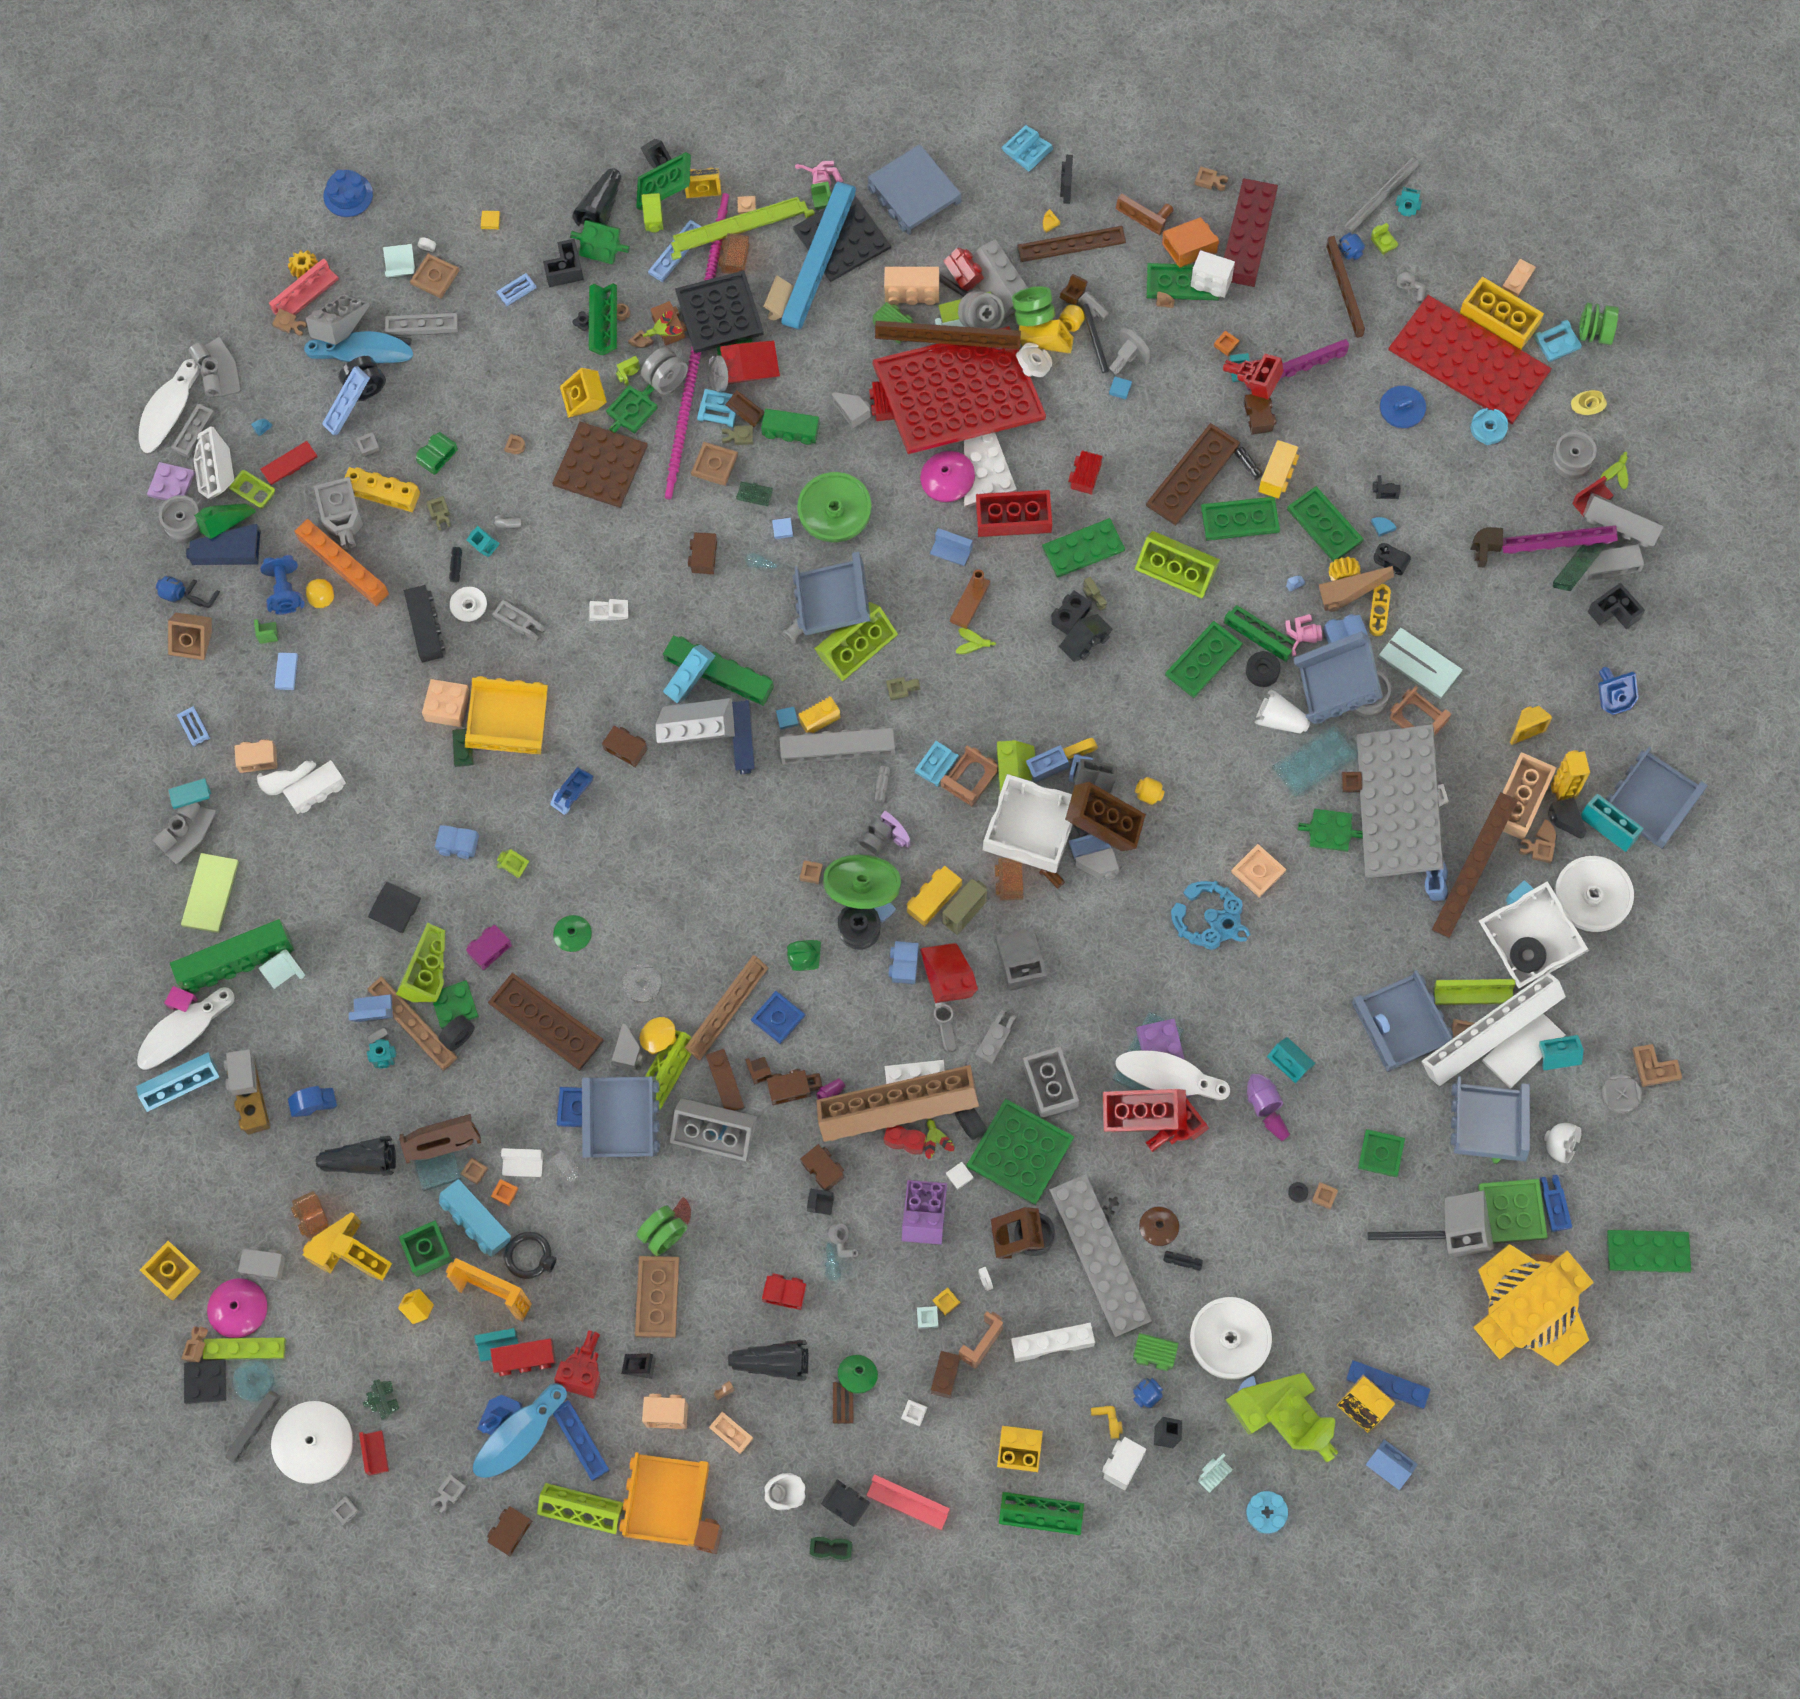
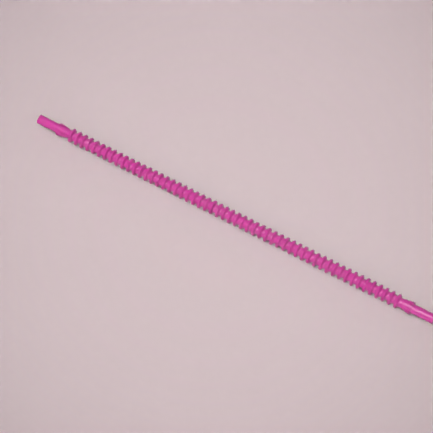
M727 193L722 194L716 222L726 218L729 194ZM723 239L711 242L712 245L710 246L711 250L709 251L707 272L705 273L706 277L704 280L716 277L715 273L718 268L720 246ZM692 346L691 355L689 356L690 360L688 361L689 369L686 374V383H684L682 402L680 403L682 405L680 406L681 411H679L678 425H676L677 430H675L676 434L674 435L675 439L673 440L674 444L671 450L673 453L671 454V463H669L670 467L668 468L669 474L666 480V499H672L674 484L677 481L676 473L679 472L677 468L680 467L679 463H681L680 459L682 456L680 454L683 453L681 449H683L684 435H686L685 430H687L686 426L688 425L687 421L689 420L688 416L690 415L689 411L692 405L690 402H692L693 388H695L694 384L696 383L695 379L697 378L696 374L698 373L697 369L700 363L701 352L694 354Z

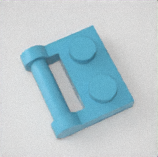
M1564 320L1560 325L1542 333L1537 332L1534 334V339L1549 362L1582 347L1568 320ZM1565 331L1566 333L1547 343L1544 341V339L1559 332Z
M705 389L697 420L727 424L728 427L733 428L737 414L725 405L733 394ZM706 409L728 413L730 415L729 417H724L706 413Z

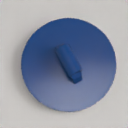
M1395 386L1389 389L1382 396L1380 402V412L1384 420L1398 428H1410L1417 425L1423 419L1426 411V402L1422 394L1409 386Z

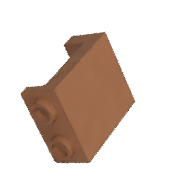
M987 1311L984 1314V1322L991 1327L974 1351L964 1344L959 1350L961 1360L974 1369L979 1366L1003 1330L1002 1318L995 1312L990 1314Z

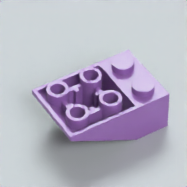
M907 1181L902 1241L942 1245L947 1183Z

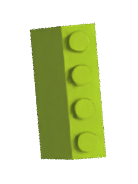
M1151 531L1146 537L1134 570L1203 599L1220 559L1155 531Z
M869 602L871 621L838 628L814 648L821 660L841 681L849 677L898 635L881 607Z

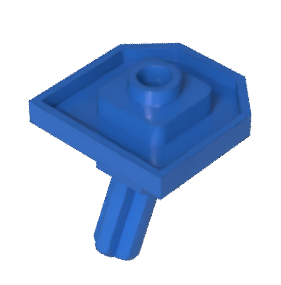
M1603 667L1599 671L1603 682L1598 683L1601 708L1612 715L1630 710L1639 699L1636 674L1630 672L1614 677L1610 668Z
M505 1395L489 1400L477 1429L482 1431V1433L492 1435L507 1418L523 1408L521 1402Z

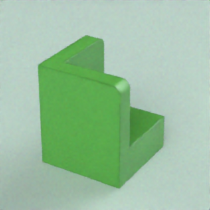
M828 181L811 185L815 210L824 209L828 204L831 196Z
M254 619L255 634L260 644L279 641L276 622L260 624L258 619Z

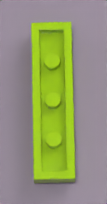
M204 1339L203 1359H285L286 1339Z

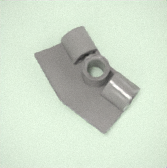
M220 337L205 346L202 342H198L189 348V353L200 368L206 396L215 397L240 392L236 362Z
M198 803L178 808L176 816L169 820L168 827L164 828L152 839L153 843L175 864H178L202 842L216 814V810L200 807ZM183 824L180 829H175L177 825Z

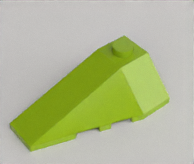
M1016 740L997 741L1000 793L1007 774L1028 781L1032 780V774L1026 760L1035 757V747L1033 745Z
M430 923L426 924L395 995L411 1002L437 1001L444 985L443 954L445 951V930Z
M1300 1373L1242 1388L1227 1398L1226 1402L1249 1435L1270 1422L1266 1417L1267 1413L1290 1387H1295L1303 1397L1312 1393L1315 1388L1306 1374Z

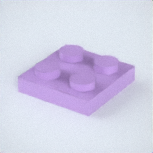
M159 462L147 493L148 497L166 501L170 497L177 495L186 496L195 474L194 470Z

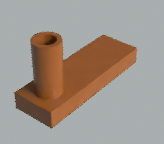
M1122 193L1117 199L1115 208L1158 235H1161L1164 231L1166 219L1174 211L1170 204H1165L1155 214Z
M977 569L973 572L950 618L951 623L965 629L968 628L990 585V580L984 578L982 570Z

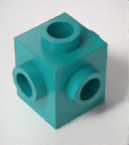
M1403 187L1402 194L1397 196L1395 206H1399L1398 212H1401V215L1410 217L1416 214V210H1420L1422 200L1419 199L1421 190Z
M378 1039L374 1043L369 1044L370 1050L367 1051L368 1061L372 1062L375 1068L384 1069L390 1065H395L396 1049L395 1046L390 1044L389 1040Z

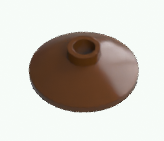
M1153 1207L1142 1215L1139 1223L1140 1233L1148 1243L1155 1246H1164L1171 1243L1177 1237L1179 1221L1171 1210L1165 1207ZM1157 1222H1162V1223H1163V1227H1162V1228H1158V1227L1156 1226V1223H1157Z

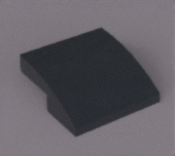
M386 882L368 918L403 933L411 915H414L421 897Z

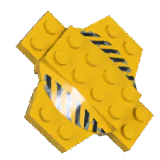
M1508 1244L1478 1269L1490 1301L1488 1315L1474 1325L1473 1329L1498 1359L1504 1357L1513 1348L1519 1347L1532 1349L1556 1366H1559L1589 1341L1578 1313L1579 1294L1594 1282L1568 1250L1552 1263L1535 1261Z

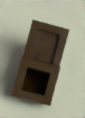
M1487 527L1476 533L1470 550H1475L1474 561H1477V567L1485 568L1488 551H1501L1503 546V528Z

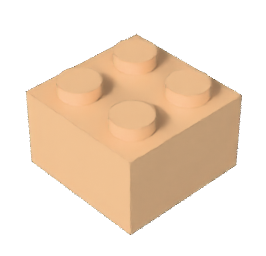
M430 679L422 711L425 721L462 727L470 697L468 686Z
M649 1394V1397H644L642 1422L646 1428L687 1429L688 1403L681 1395H670V1398H663L661 1394Z

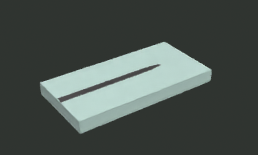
M1401 627L1378 656L1439 699L1443 697L1463 670Z

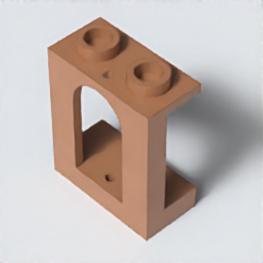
M1417 686L1412 690L1408 689L1403 695V700L1400 704L1396 702L1391 708L1390 719L1401 728L1415 727L1402 715V709L1406 705L1414 704L1435 720L1432 723L1435 736L1449 721L1451 713L1446 709L1441 712L1417 693Z
M966 746L965 753L948 776L944 775L942 778L941 787L970 806H973L997 774V762L990 757L986 758L981 755L978 749ZM978 762L983 765L985 773L971 792L956 781L969 764Z

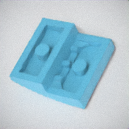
M1025 125L1002 146V150L1027 171H1031L1053 150V146L1040 138L1037 131Z

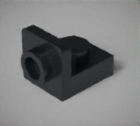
M1377 475L1376 482H1373L1372 490L1373 493H1376V499H1399L1400 485H1395L1394 483L1382 484L1381 475Z

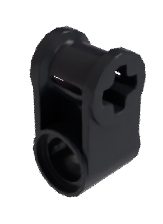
M1381 543L1377 546L1373 559L1376 564L1384 568L1393 566V571L1396 572V575H1403L1411 561V556L1387 543Z

